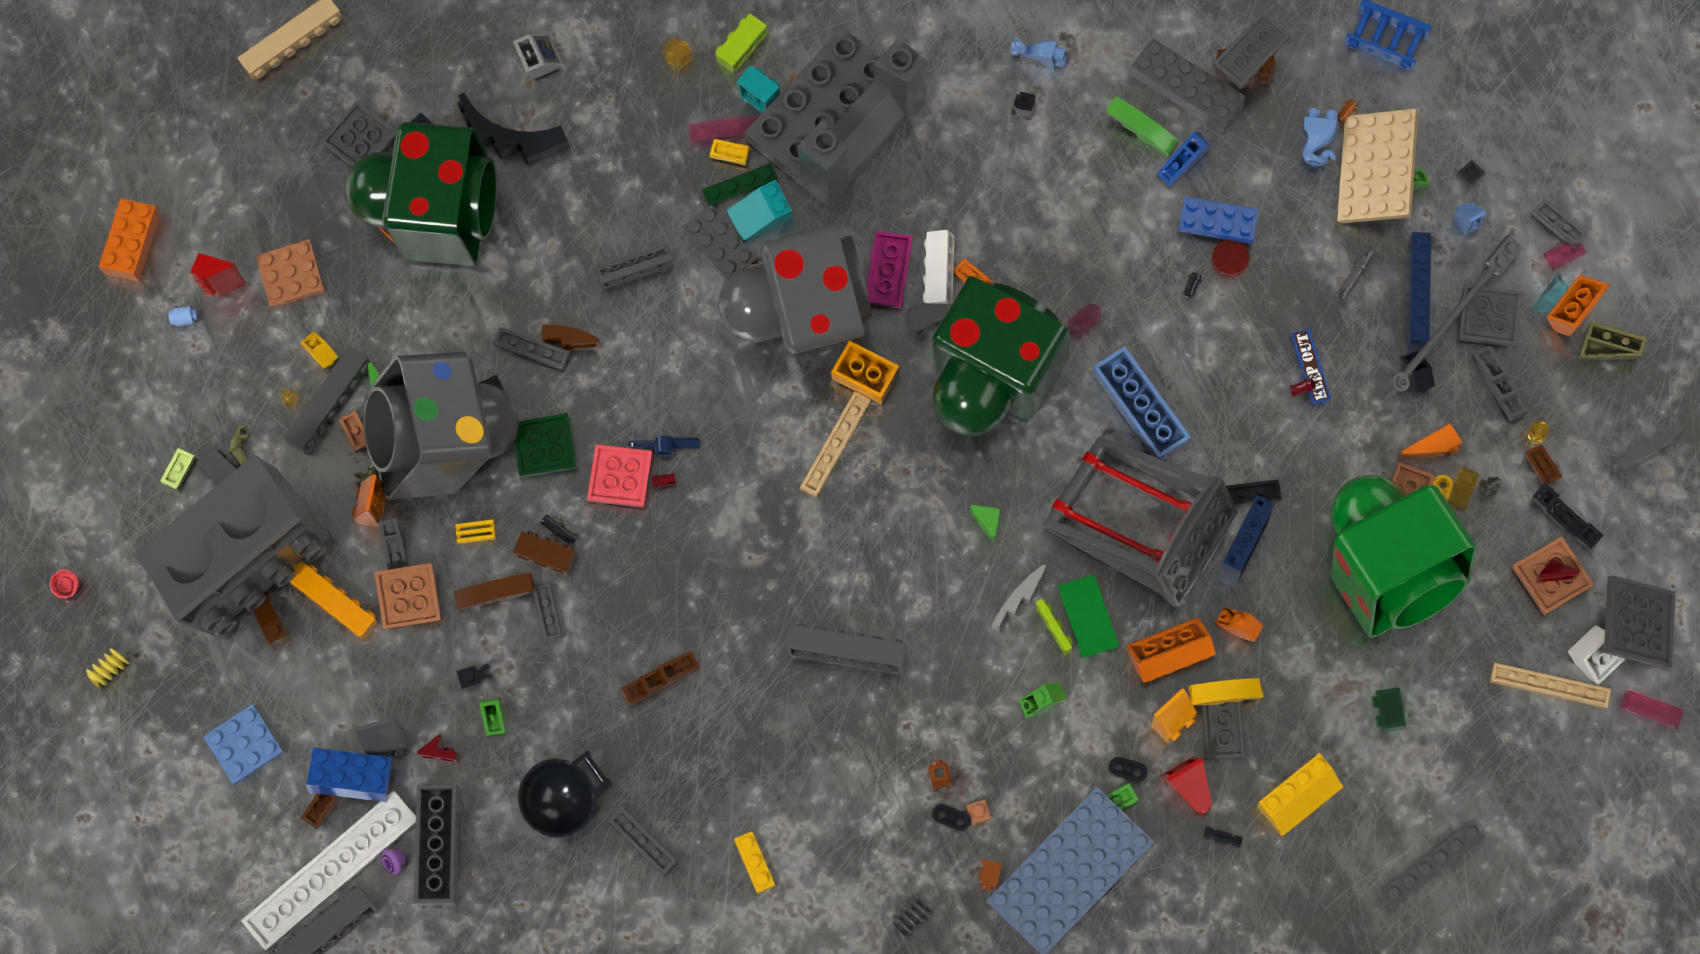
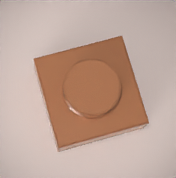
M985 800L966 805L972 825L991 820Z

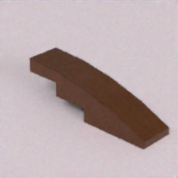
M525 573L454 591L457 610L462 611L475 606L482 607L497 601L504 602L535 592L532 573Z
M689 651L657 666L655 670L640 676L638 680L621 687L620 692L630 707L700 669V666L693 653Z
M316 794L301 819L318 829L342 797Z

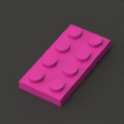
M881 231L875 232L866 286L871 305L902 308L913 236Z

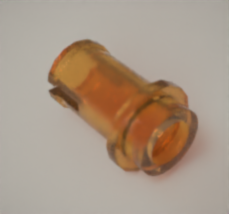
M1351 99L1344 102L1345 105L1338 113V121H1341L1343 124H1345L1347 118L1353 112L1357 111L1358 105Z

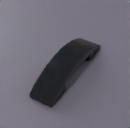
M1544 483L1532 496L1534 501L1561 529L1591 550L1604 535L1590 522L1587 524L1558 498L1560 495L1547 483Z

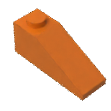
M1448 424L1402 450L1399 458L1400 460L1439 458L1445 457L1448 454L1453 456L1460 451L1459 448L1463 442L1452 425Z

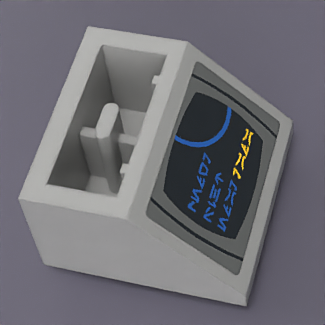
M529 34L513 41L516 52L530 81L563 67V63L549 34Z

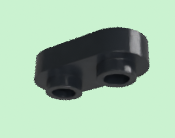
M1123 757L1113 758L1108 767L1112 776L1135 783L1143 782L1148 774L1147 767L1143 763ZM1120 765L1122 770L1116 771L1115 766ZM1139 770L1141 775L1135 776L1134 771Z
M938 804L932 810L934 822L956 832H964L970 826V818L963 811L945 804ZM940 812H944L946 816L944 818H939L938 814ZM959 819L964 821V824L961 826L956 823Z

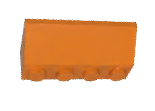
M1198 617L1126 645L1135 669L1143 683L1153 681L1158 677L1171 674L1178 669L1189 667L1196 662L1216 655L1211 635Z

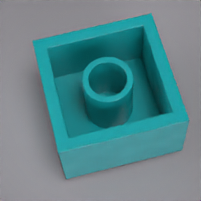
M750 65L737 80L739 96L762 113L781 93L779 83L773 78L769 79L766 77L765 73L758 67L755 69Z

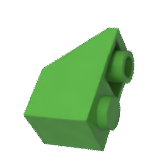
M1054 682L1042 685L1021 698L1019 702L1025 717L1029 718L1056 707L1067 700L1061 683Z

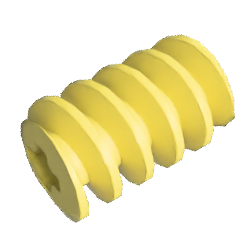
M110 648L111 655L103 654L105 661L99 658V666L92 664L94 671L86 670L90 680L100 690L99 683L106 685L105 678L112 680L111 673L119 674L117 667L123 670L125 668L123 662L130 664L118 650Z

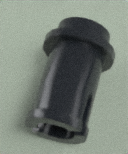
M1192 272L1191 275H1188L1189 280L1183 291L1184 295L1191 298L1195 297L1198 285L1202 283V276L1200 274Z

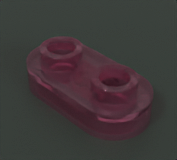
M1088 304L1078 311L1068 321L1070 333L1074 336L1084 334L1100 320V308L1095 304ZM1093 313L1095 316L1091 318L1088 314ZM1074 325H1079L1080 329H1075Z

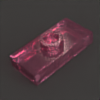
M1565 242L1545 252L1543 256L1552 271L1586 255L1587 252L1581 243L1574 249Z

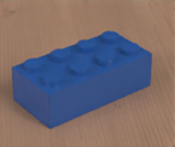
M313 747L306 783L309 793L386 802L393 767L392 757Z

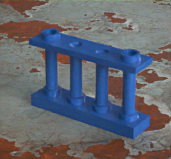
M1362 0L1358 10L1362 14L1354 34L1347 33L1344 44H1347L1352 49H1359L1395 63L1402 69L1413 71L1417 60L1412 59L1420 39L1428 38L1432 25L1369 0ZM1374 18L1379 21V24L1371 42L1360 38L1368 19ZM1389 24L1397 29L1387 49L1377 44L1385 26ZM1407 31L1412 33L1414 37L1406 55L1395 52L1403 32Z

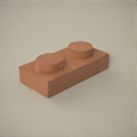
M356 410L339 418L355 453L365 449L364 426Z

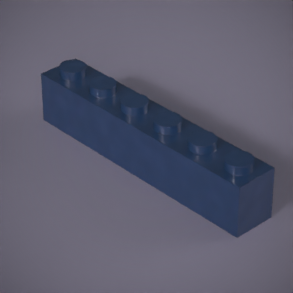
M1412 232L1409 239L1407 347L1423 348L1430 339L1431 233Z

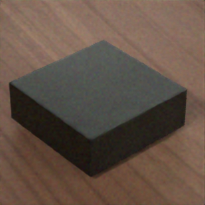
M1471 160L1458 171V175L1471 187L1485 175V172Z

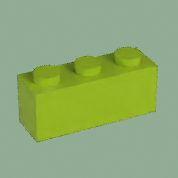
M750 13L746 18L743 17L738 24V28L735 31H731L727 41L717 48L715 54L717 62L732 73H735L768 34L767 25Z

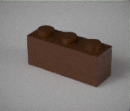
M521 531L513 550L515 557L569 576L577 557L573 547L563 544V546L558 545L556 541L550 538L541 539L538 537V534L531 531L527 533Z

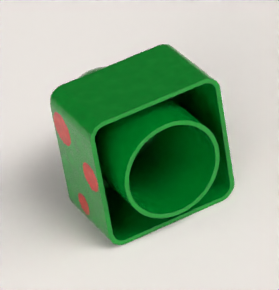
M1362 475L1351 479L1339 489L1331 507V521L1337 534L1334 539L1331 580L1369 638L1379 636L1392 628L1404 629L1429 619L1450 605L1469 585L1478 546L1437 486L1425 485L1405 495L1402 489L1388 478L1379 475Z

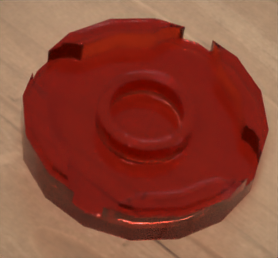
M1224 240L1217 244L1212 253V264L1215 270L1228 277L1243 273L1248 267L1250 260L1247 247L1237 241Z

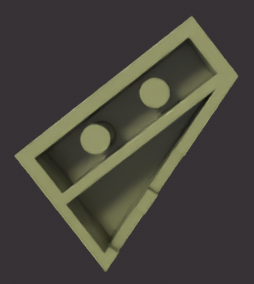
M1591 321L1587 326L1577 361L1639 359L1643 354L1647 337Z

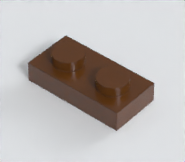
M1542 444L1524 454L1542 485L1544 483L1550 485L1562 478L1561 473Z

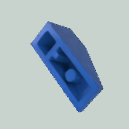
M1193 132L1157 174L1171 186L1209 151L1213 144L1200 132Z

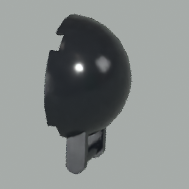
M589 750L573 762L557 758L544 760L534 765L526 773L519 787L518 804L523 818L532 829L549 837H565L578 832L589 822L595 811V794L612 782L610 778L607 779L592 759ZM582 760L586 762L601 784L596 788L593 787L588 775L577 766Z

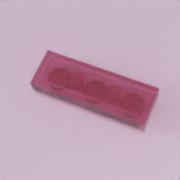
M1630 690L1625 691L1620 709L1674 729H1678L1684 709Z

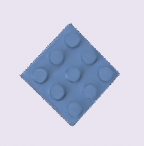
M253 704L203 736L233 785L238 784L284 753Z

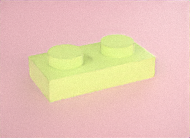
M178 448L160 482L179 491L196 459L195 455Z

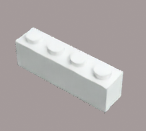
M949 230L927 232L926 239L924 240L926 249L924 266L926 267V274L923 276L925 284L923 301L925 304H952L954 235Z

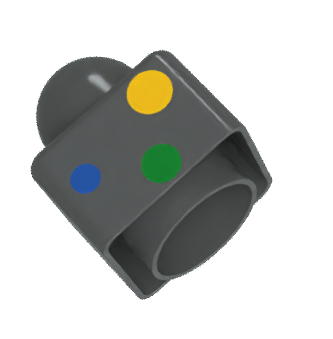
M450 352L395 356L366 392L363 418L365 443L370 460L379 471L385 498L387 500L456 494L488 459L501 455L515 441L519 430V413L514 401L506 392L496 386L477 383L473 362L467 353Z

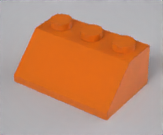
M1579 275L1546 317L1555 332L1570 336L1583 322L1610 285Z

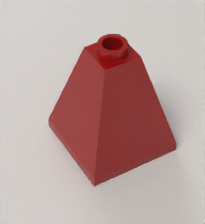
M1193 756L1160 775L1161 779L1195 812L1202 815L1211 810L1209 806L1212 805L1202 758Z

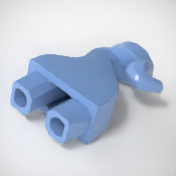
M1017 37L1013 39L1011 45L1012 55H1022L1052 70H1055L1056 66L1066 68L1068 62L1067 51L1065 48L1058 47L1057 42L1040 41L1026 45Z
M1310 108L1308 116L1304 118V129L1308 135V140L1303 149V157L1306 164L1321 167L1327 164L1330 157L1332 160H1336L1332 150H1325L1321 155H1315V152L1336 138L1340 127L1338 113L1336 110H1327L1326 118H1320L1321 111L1316 108Z

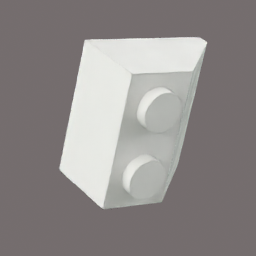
M1595 625L1568 650V653L1575 665L1596 685H1599L1625 658L1604 653L1605 630Z

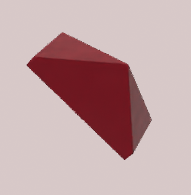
M1551 559L1537 577L1536 583L1576 579L1579 572L1570 566Z

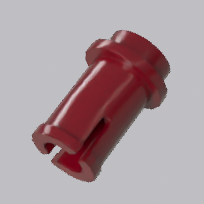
M1306 378L1303 382L1290 385V389H1294L1290 392L1293 397L1306 392L1312 393L1316 389V385L1313 379Z
M674 473L659 476L655 474V476L651 477L653 488L659 489V487L676 485Z

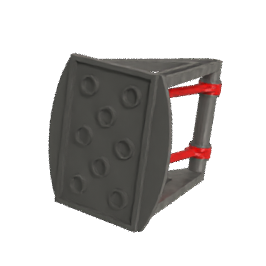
M1099 436L1090 451H1087L1080 461L1081 465L1060 498L1055 500L1050 508V514L1042 526L1065 541L1158 592L1172 606L1179 608L1185 596L1208 566L1229 525L1238 511L1224 481L1217 476L1197 474ZM1108 453L1192 499L1194 502L1181 501L1102 463V459ZM1098 470L1103 471L1180 508L1185 513L1176 530L1171 534L1169 543L1164 551L1144 546L1073 511L1072 506L1093 473H1096ZM1184 482L1203 488V490L1200 492ZM1068 517L1151 557L1155 562L1065 526L1062 522L1068 519ZM1139 569H1142V570H1144V571H1147V572L1150 573L1152 576H1150V575L1144 573L1143 571H1141V570H1139Z

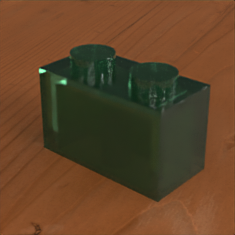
M1400 688L1376 690L1374 697H1371L1372 707L1376 708L1377 711L1375 724L1377 728L1380 727V733L1404 730L1406 720Z

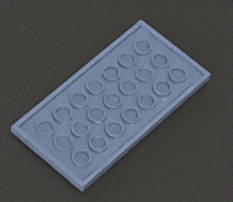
M1096 787L986 901L1040 954H1048L1155 842Z

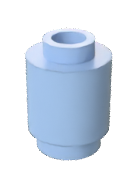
M192 305L173 308V310L169 311L171 325L195 324V320H198L197 309H193Z

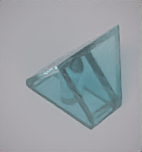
M1560 275L1555 276L1530 312L1550 313L1569 289Z

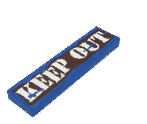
M1310 329L1291 333L1303 378L1313 379L1316 385V389L1312 393L1308 392L1311 404L1316 405L1331 401Z

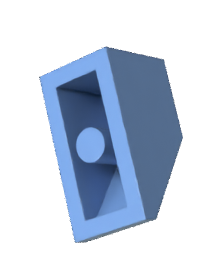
M1473 202L1467 205L1463 203L1456 208L1453 218L1463 234L1467 235L1482 226L1487 213Z

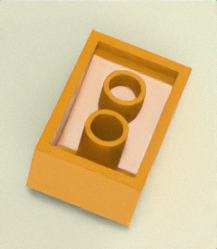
M1183 688L1153 716L1151 727L1166 743L1171 740L1173 742L1182 735L1180 732L1185 727L1190 728L1196 722L1194 718L1197 712Z

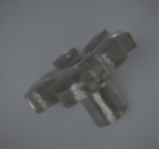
M1490 476L1487 480L1482 479L1479 483L1484 488L1481 495L1485 499H1489L1491 496L1495 497L1498 493L1496 490L1500 488L1501 479L1497 476L1495 478Z

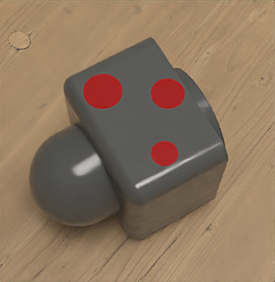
M836 223L765 241L760 249L762 263L746 266L735 271L724 282L719 293V314L722 322L733 335L750 342H764L782 337L784 346L793 354L863 337L865 332L862 320L872 317L868 292L854 241L851 235L840 238Z

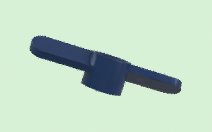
M659 436L655 440L628 441V446L655 447V454L658 456H670L674 454V449L698 448L701 445L700 439L696 437L673 438L671 436Z

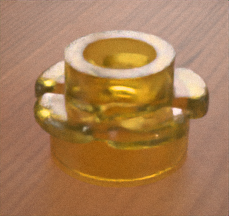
M287 388L280 392L283 404L285 406H292L293 401L296 400L294 392L292 390L289 391Z

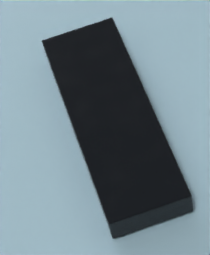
M1279 479L1226 486L1234 505L1253 503L1257 495L1269 501L1281 500L1282 498Z

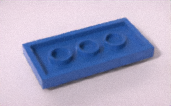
M1184 196L1178 231L1253 244L1259 209Z

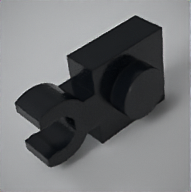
M484 664L479 670L474 665L457 671L462 690L481 685L480 679H492V674H484L486 669L491 668L490 665Z

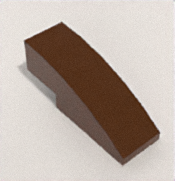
M542 325V340L544 343L550 345L561 344L564 350L601 348L599 338L588 332L562 325Z

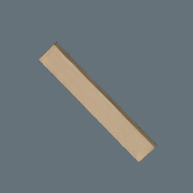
M854 391L801 484V490L816 498L818 497L872 402L871 398Z
M1496 662L1493 663L1490 683L1604 709H1607L1609 705L1611 689Z

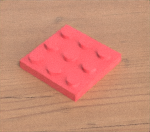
M595 445L587 500L590 502L644 508L653 452L649 450Z

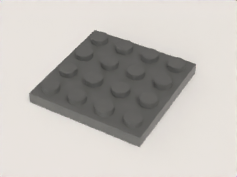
M1613 575L1608 576L1604 653L1661 668H1672L1675 591Z

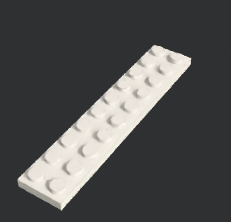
M392 791L387 796L386 802L378 803L243 918L241 922L265 951H268L382 854L384 850L416 824V816L397 793Z

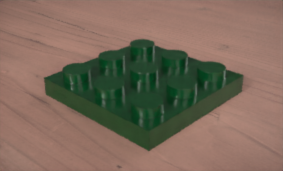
M568 413L519 421V430L514 444L520 478L577 469Z

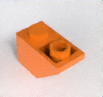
M1223 607L1215 622V625L1241 639L1252 642L1256 641L1264 626L1250 613Z

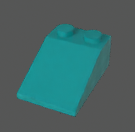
M776 180L759 187L727 210L743 243L793 219L792 210Z

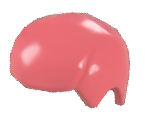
M60 569L52 575L49 586L55 596L67 599L77 593L80 582L78 576L71 570Z

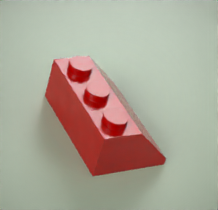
M202 253L197 254L190 272L194 281L203 290V293L210 297H214V295L222 297L244 286L246 283L234 263Z

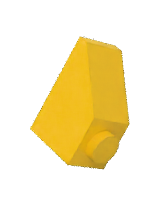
M315 331L300 342L302 347L323 369L333 365L338 358L327 342Z

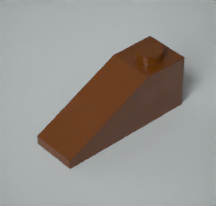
M265 591L266 601L253 611L269 645L276 649L291 641L269 595Z

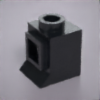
M1020 91V94H1017L1011 116L1031 120L1036 95Z

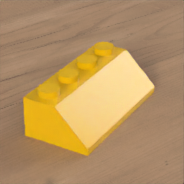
M1319 753L1260 800L1257 807L1283 837L1340 791L1343 786L1333 768Z

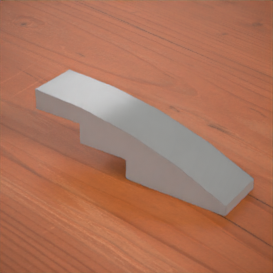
M1041 565L1013 591L993 621V630L1000 631L1006 616L1015 618L1022 602L1030 605L1046 572L1045 565Z

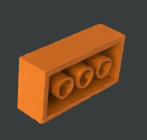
M120 198L98 266L105 275L140 282L161 216L156 206Z

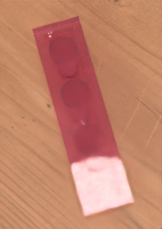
M760 115L688 124L690 142L693 144L714 141V139L725 140L745 137L744 132Z

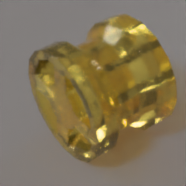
M1541 420L1533 422L1528 430V438L1534 443L1543 442L1549 434V426Z

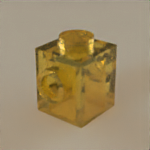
M677 37L669 40L663 48L665 61L670 65L674 64L679 70L693 59V55L689 45L684 40L680 41Z

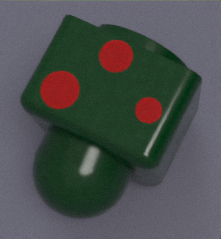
M411 122L400 124L396 131L393 153L376 152L366 155L358 160L349 171L345 182V196L351 211L368 225L386 228L401 255L406 260L476 266L481 240L485 241L488 238L494 220L497 195V177L494 160L488 157L475 128Z
M968 276L932 337L934 367L940 374L933 391V404L940 421L957 434L979 436L995 429L1008 412L1025 420L1033 418L1068 359L1070 330L1061 323L1059 318L1050 309L1026 293L1004 284H988L979 278Z

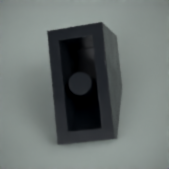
M1419 351L1400 357L1404 369H1406ZM1425 358L1409 376L1410 384L1417 392L1427 391L1429 388L1435 387L1432 367Z

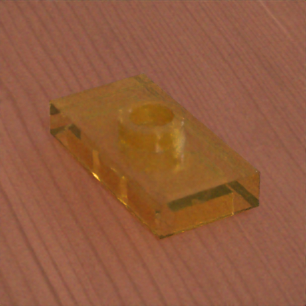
M1461 467L1448 503L1466 510L1479 473Z

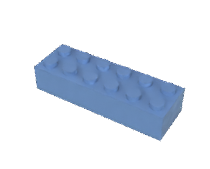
M1125 346L1093 366L1092 374L1151 456L1164 461L1190 444V435Z

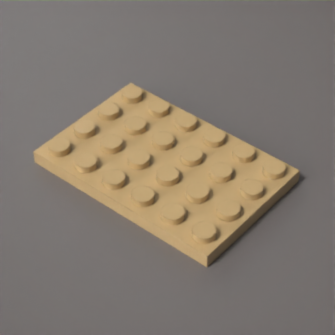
M1416 108L1345 116L1337 221L1340 224L1411 217L1419 112Z

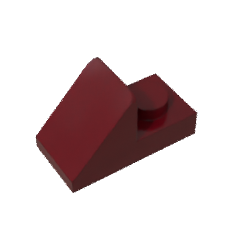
M441 734L417 751V755L423 759L459 763L460 755L453 748L444 747L441 750L443 743Z

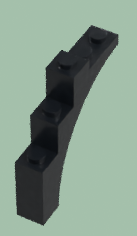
M465 92L458 95L460 102L457 104L461 113H466L467 117L464 120L467 127L475 128L483 147L492 145L495 153H500L502 159L520 151L523 160H527L529 165H532L570 148L561 125L548 130L534 132L504 128L481 115L470 103Z

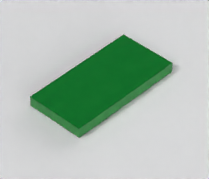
M1095 574L1058 585V590L1081 658L1085 659L1119 648V643Z

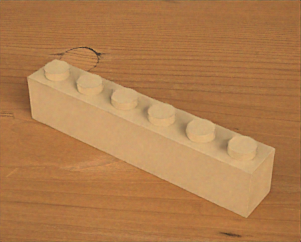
M319 0L240 55L238 60L253 81L259 79L271 68L279 66L281 61L293 56L298 49L307 46L311 40L323 35L328 28L337 25L343 19L341 12L332 0Z

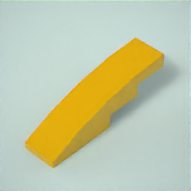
M1259 678L1225 680L1188 686L1192 705H1220L1225 702H1240L1242 700L1264 697Z

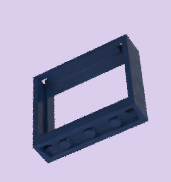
M1258 495L1256 496L1222 563L1218 581L1234 589L1236 588L1269 523L1275 503Z

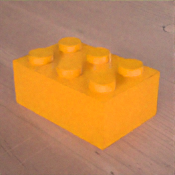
M849 340L831 371L832 380L882 405L900 374V366Z

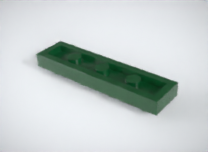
M772 163L706 187L702 189L708 206H716L753 192L774 180L778 182V178Z

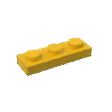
M751 831L735 838V843L757 894L775 887L753 832Z

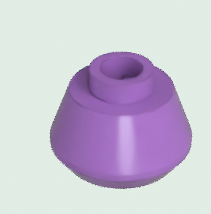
M399 849L383 851L381 862L388 873L397 875L406 865L407 857L403 851Z

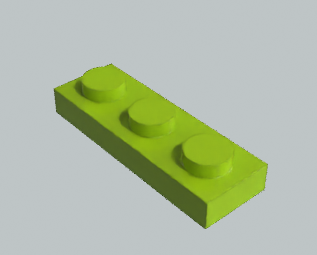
M1043 599L1036 601L1035 607L1064 655L1071 653L1073 642L1068 634L1065 636L1062 632L1063 626L1058 618L1055 619L1051 614L1053 609L1048 602L1045 603Z

